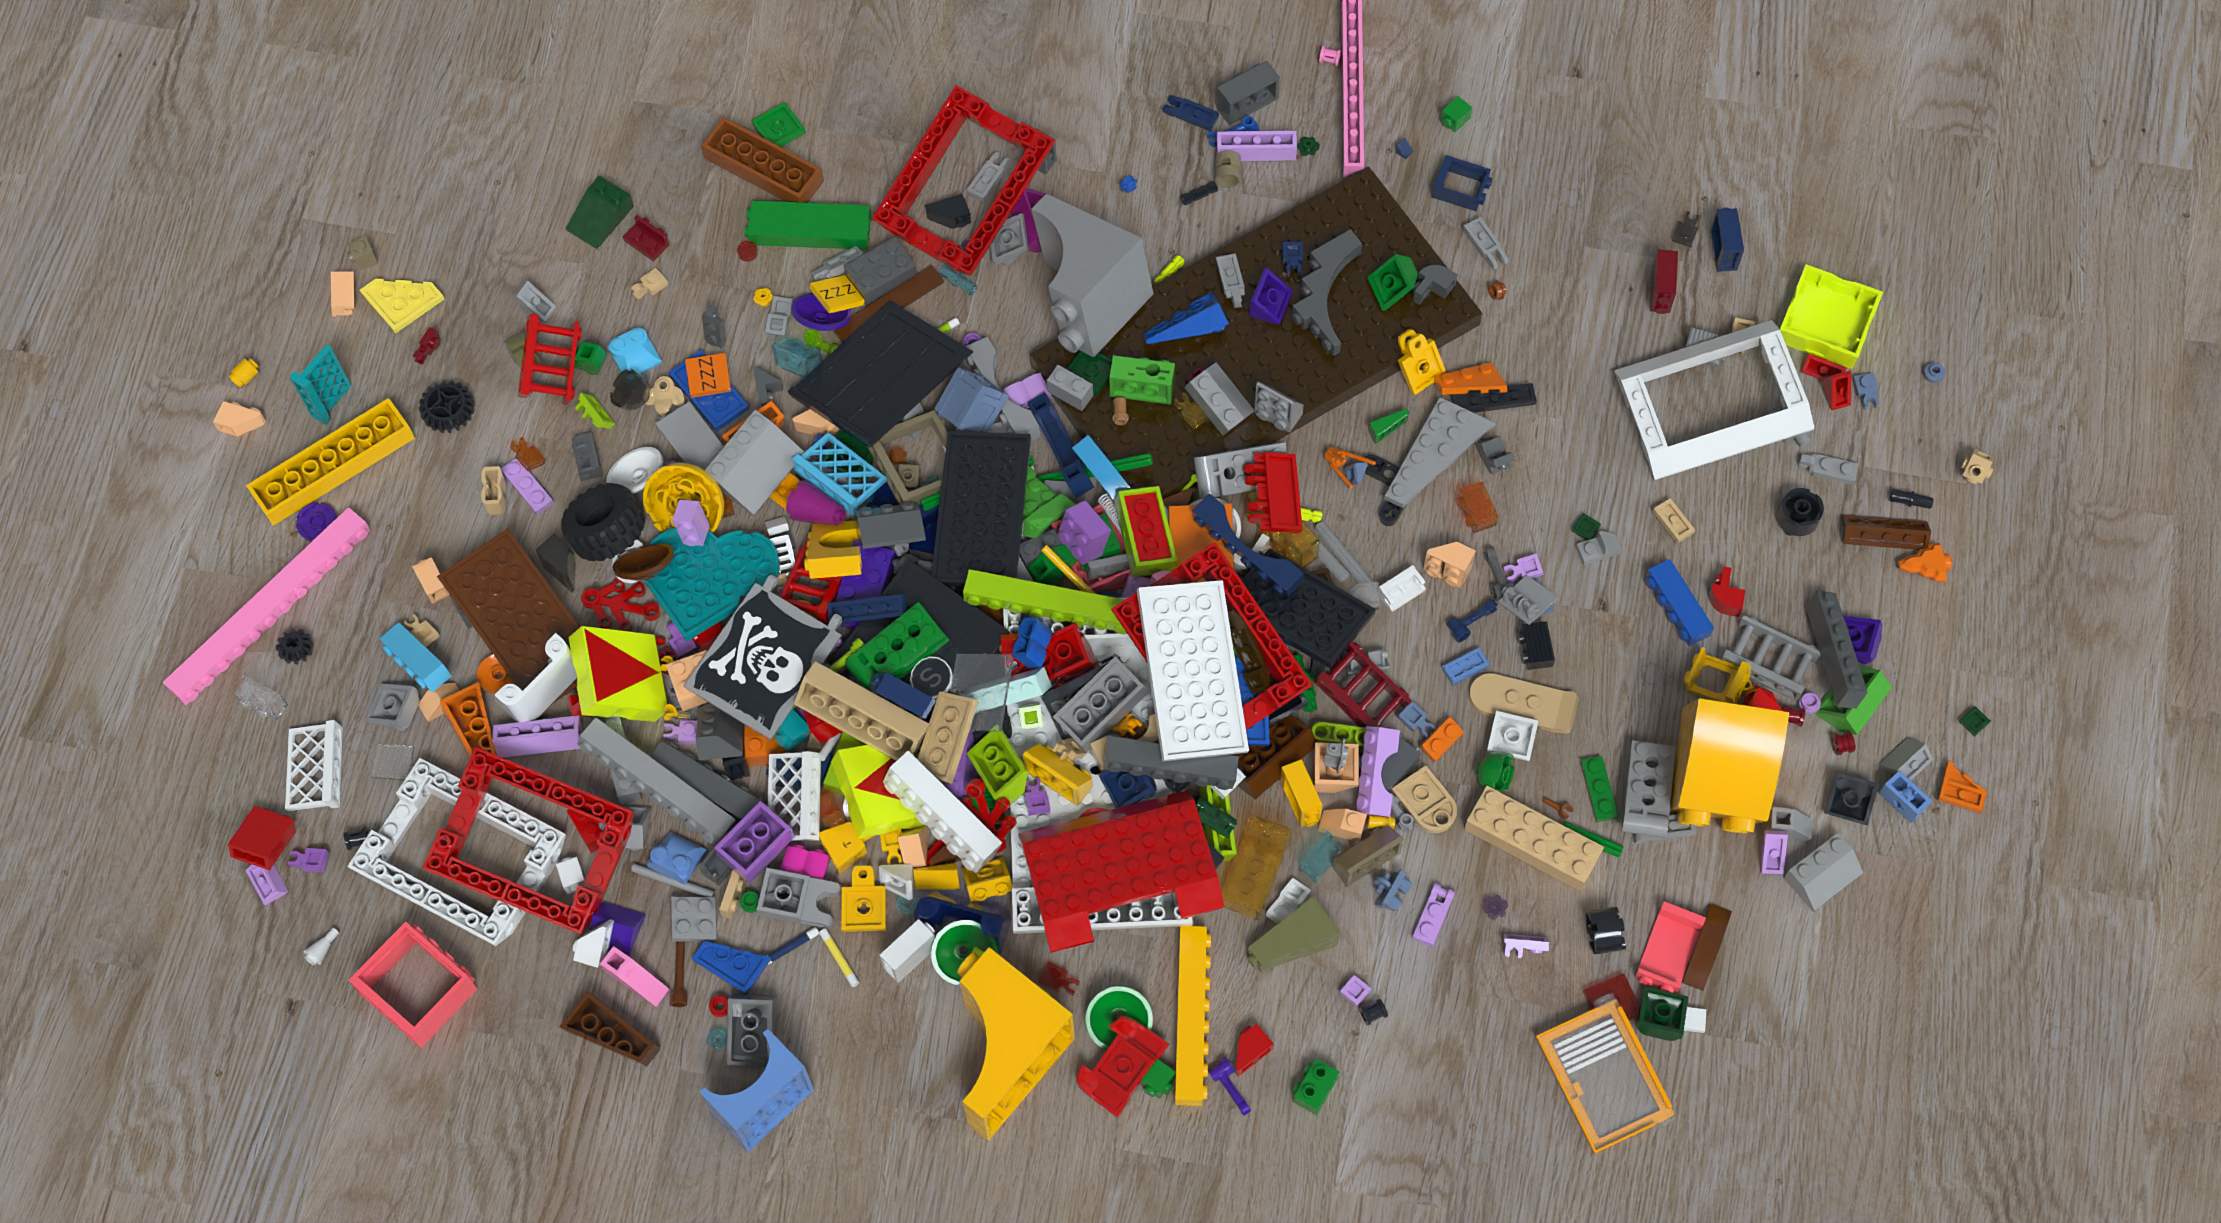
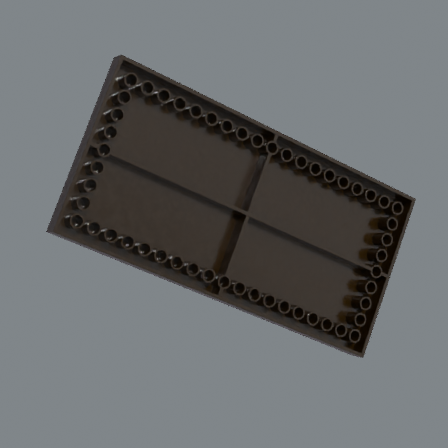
M1368 166L1152 286L1154 294L1099 353L1112 360L1114 355L1137 359L1148 358L1153 361L1166 360L1175 363V384L1171 404L1126 399V413L1129 415V419L1126 424L1117 425L1112 419L1114 415L1113 400L1116 397H1110V380L1098 396L1093 395L1083 411L1054 395L1052 397L1080 437L1084 439L1089 435L1109 461L1150 453L1153 458V464L1119 471L1118 473L1131 489L1159 486L1162 499L1179 493L1191 480V476L1196 474L1193 457L1274 443L1399 372L1401 367L1398 359L1405 354L1400 349L1398 337L1407 330L1412 329L1416 334L1424 335L1426 340L1429 338L1434 340L1437 349L1479 326L1482 312L1458 281H1456V285L1445 299L1430 291L1419 305L1413 301L1414 292L1412 289L1387 310L1382 311L1367 277L1395 254L1410 257L1418 272V276L1419 272L1427 266L1441 265L1446 267V265ZM1351 229L1362 243L1361 254L1341 270L1334 280L1327 298V310L1331 326L1341 341L1340 353L1333 356L1330 351H1326L1323 348L1320 338L1313 335L1310 327L1303 330L1300 325L1294 323L1291 315L1293 305L1305 299L1300 290L1302 278L1314 272L1309 265L1310 253ZM1283 242H1303L1304 261L1300 263L1302 267L1300 276H1298L1296 269H1291L1290 276H1287V264H1283ZM1236 254L1245 286V295L1241 296L1242 307L1234 308L1232 299L1226 298L1216 265V257ZM1264 268H1268L1293 290L1282 320L1278 325L1250 316V302ZM1210 292H1213L1229 323L1219 332L1147 344L1143 337L1144 333L1163 321H1171L1174 316L1173 314L1178 311L1188 310L1191 302ZM1408 336V337L1406 338V340H1405L1406 343H1407L1408 340H1410V336ZM1056 339L1030 354L1031 367L1036 374L1041 373L1047 384V379L1057 365L1067 369L1080 350L1072 353L1065 349L1059 340ZM1217 363L1254 410L1256 384L1260 382L1302 403L1303 414L1289 433L1285 430H1279L1273 423L1267 420H1261L1254 411L1223 436L1184 388L1187 385L1185 378L1200 366L1206 370ZM1194 482L1188 489L1196 488L1198 486L1197 482Z

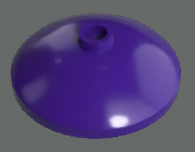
M813 293L796 298L791 306L793 317L801 325L817 331L840 329L847 325L852 317L851 309L828 313Z

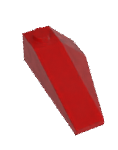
M1077 623L1060 629L1051 636L1052 638L1046 647V658L1041 667L1045 668L1050 683L1054 684L1061 676L1073 675L1097 663L1092 648ZM1021 663L1007 677L1037 668L1028 669Z

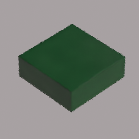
M1583 513L1572 528V532L1587 541L1593 538L1601 523Z
M1976 706L1959 721L1974 737L1991 722Z

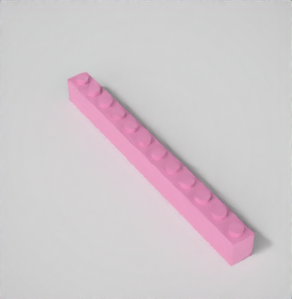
M1341 0L1343 179L1364 169L1362 0Z
M348 507L163 681L167 689L185 705L194 701L205 687L210 686L221 672L228 669L231 662L243 655L250 644L256 642L267 628L272 627L283 613L288 612L298 599L306 595L307 590L320 582L326 572L333 569L344 555L349 554L359 541L367 537L371 531L367 523Z

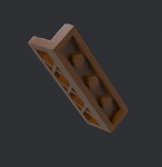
M1843 515L1842 518L1844 525L1843 544L1915 550L1927 548L1929 545L1931 529L1927 521Z

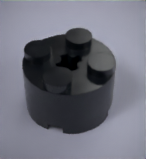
M1795 488L1787 493L1777 512L1778 523L1786 535L1806 536L1815 531L1824 511L1823 501L1820 496L1809 492L1810 490L1806 488Z
M1618 907L1587 911L1585 914L1587 934L1590 935L1591 941H1589L1592 953L1603 954L1626 950L1625 939L1621 937V932L1625 931L1622 918H1619Z

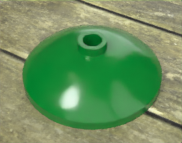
M956 920L945 925L935 936L931 947V959L935 970L947 982L960 986L962 977L957 974L958 969L971 954L974 947L983 952L990 947L998 954L994 936L988 928L973 920ZM966 946L967 951L965 953L959 952L960 947Z
M1121 985L1107 987L1098 992L1087 1007V1031L1093 1041L1105 1050L1110 1047L1118 1035L1109 1028L1113 1022L1119 1019L1115 1017L1117 1012L1123 1013V1016L1131 1017L1150 1030L1152 1028L1153 1015L1149 1002L1140 992L1131 987Z

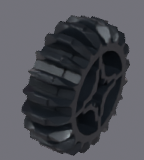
M443 380L441 385L435 382L433 389L428 387V393H423L422 395L424 399L419 400L421 405L419 407L420 416L425 421L426 426L431 427L434 431L439 429L442 434L446 429L451 433L453 428L459 431L460 425L466 427L465 421H471V414H474L475 411L473 408L475 407V402L466 386L463 387L460 382L455 384L452 380L448 384Z

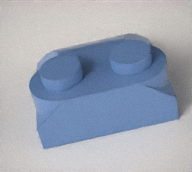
M669 832L661 844L652 849L647 867L686 885L708 850L677 834Z

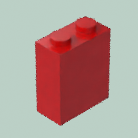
M254 806L228 843L230 857L270 871L296 833L294 819L287 815L274 813L267 808Z

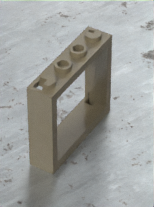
M935 410L895 425L872 447H867L881 473L887 477V484L899 505L907 501L920 505L921 499L941 491L942 479L908 492L882 445L933 426L946 449L948 432L945 429L943 418L939 417Z

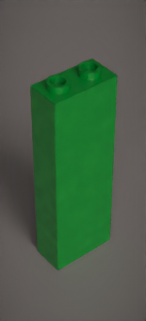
M751 201V207L747 208L749 224L745 225V237H748L750 245L835 249H850L857 246L860 250H868L872 217L870 205Z

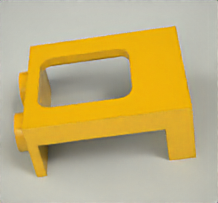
M1702 647L1699 654H1695L1692 661L1693 667L1691 671L1686 672L1683 682L1686 685V692L1712 701L1717 699L1721 702L1737 704L1751 675V664L1742 661L1741 665L1738 666L1707 655L1705 647ZM1709 666L1730 674V678L1722 693H1716L1695 684L1703 667Z

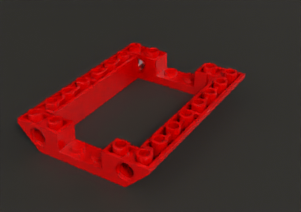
M955 85L875 212L872 220L894 236L955 271L972 276L1056 141L1024 122L1019 124L993 110L986 101ZM968 119L1024 150L1025 153L966 245L965 252L950 240L945 241L922 228L915 220L906 216L962 125Z
M1214 542L1148 587L1195 583L1203 577L1206 582L1223 580L1227 612L1231 610L1236 611L1250 628L1262 651L1268 672L1276 683L1242 706L1245 728L1247 730L1313 684ZM1136 592L1111 610L1147 662Z
M475 747L458 784L462 791L446 828H439L422 869L582 935L591 923L592 915L600 907L630 837L634 812ZM493 778L607 824L604 832L600 833L596 843L600 847L583 886L578 885L572 905L458 858Z

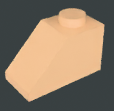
M811 409L792 418L796 431L817 436L818 433L825 435L828 432L833 435L840 429Z
M1349 809L1324 810L1318 832L1356 842L1362 837L1367 814Z

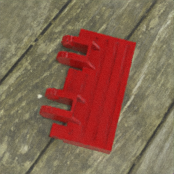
M1254 453V463L1260 464L1245 465L1243 467L1244 473L1261 474V476H1248L1244 480L1245 484L1256 486L1257 501L1266 502H1250L1247 504V509L1254 512H1265V514H1251L1248 516V521L1259 524L1260 531L1301 533L1303 526L1296 454Z

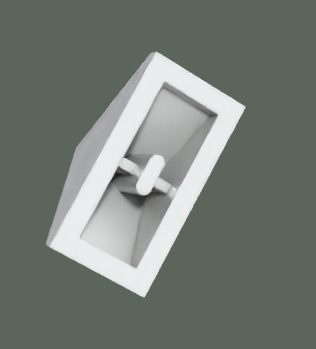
M913 864L879 866L880 886H886V889L908 900L913 899Z

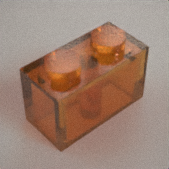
M1483 482L1459 489L1456 502L1460 510L1463 509L1465 523L1467 527H1471L1473 533L1497 526L1499 516Z

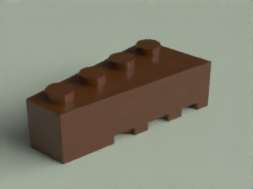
M588 991L559 1026L568 1033L646 1067L661 1050Z

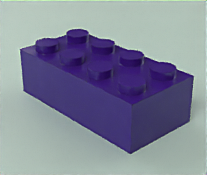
M853 540L852 547L860 546L862 572L861 575L842 577L835 602L880 597L891 581L894 569L892 561L898 557L895 551L883 547L863 549L859 541ZM860 621L842 623L839 627L854 630Z

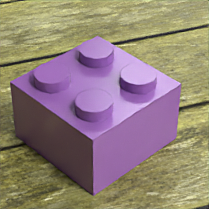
M1085 500L1065 511L1057 536L1061 543L1065 544L1071 551L1074 558L1084 565L1102 556L1111 529Z

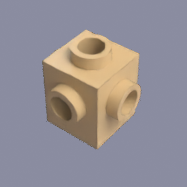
M1974 449L1971 457L1966 456L1961 468L1965 469L1962 476H1965L1967 481L1974 484H1982L1985 478L1989 480L1994 470L1991 467L1994 457Z

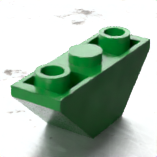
M1065 544L1051 549L1070 568L1079 561L1074 558ZM1044 553L1028 567L1031 578L1037 583L1053 586L1064 575Z

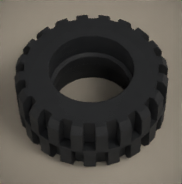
M617 483L599 484L595 488L587 489L583 494L580 493L575 501L570 502L569 508L565 509L563 513L561 531L580 558L594 562L595 560L605 561L606 558L612 559L615 555L624 553L626 548L631 547L634 541L639 539L641 536L640 531H643L645 525V514L627 487Z

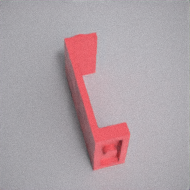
M1664 901L1635 979L1645 986H1655L1660 988V990L1677 994L1681 988V982L1706 917Z

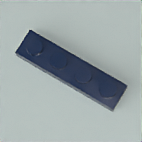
M905 594L827 603L829 622L834 614L842 617V623L900 617L907 611Z

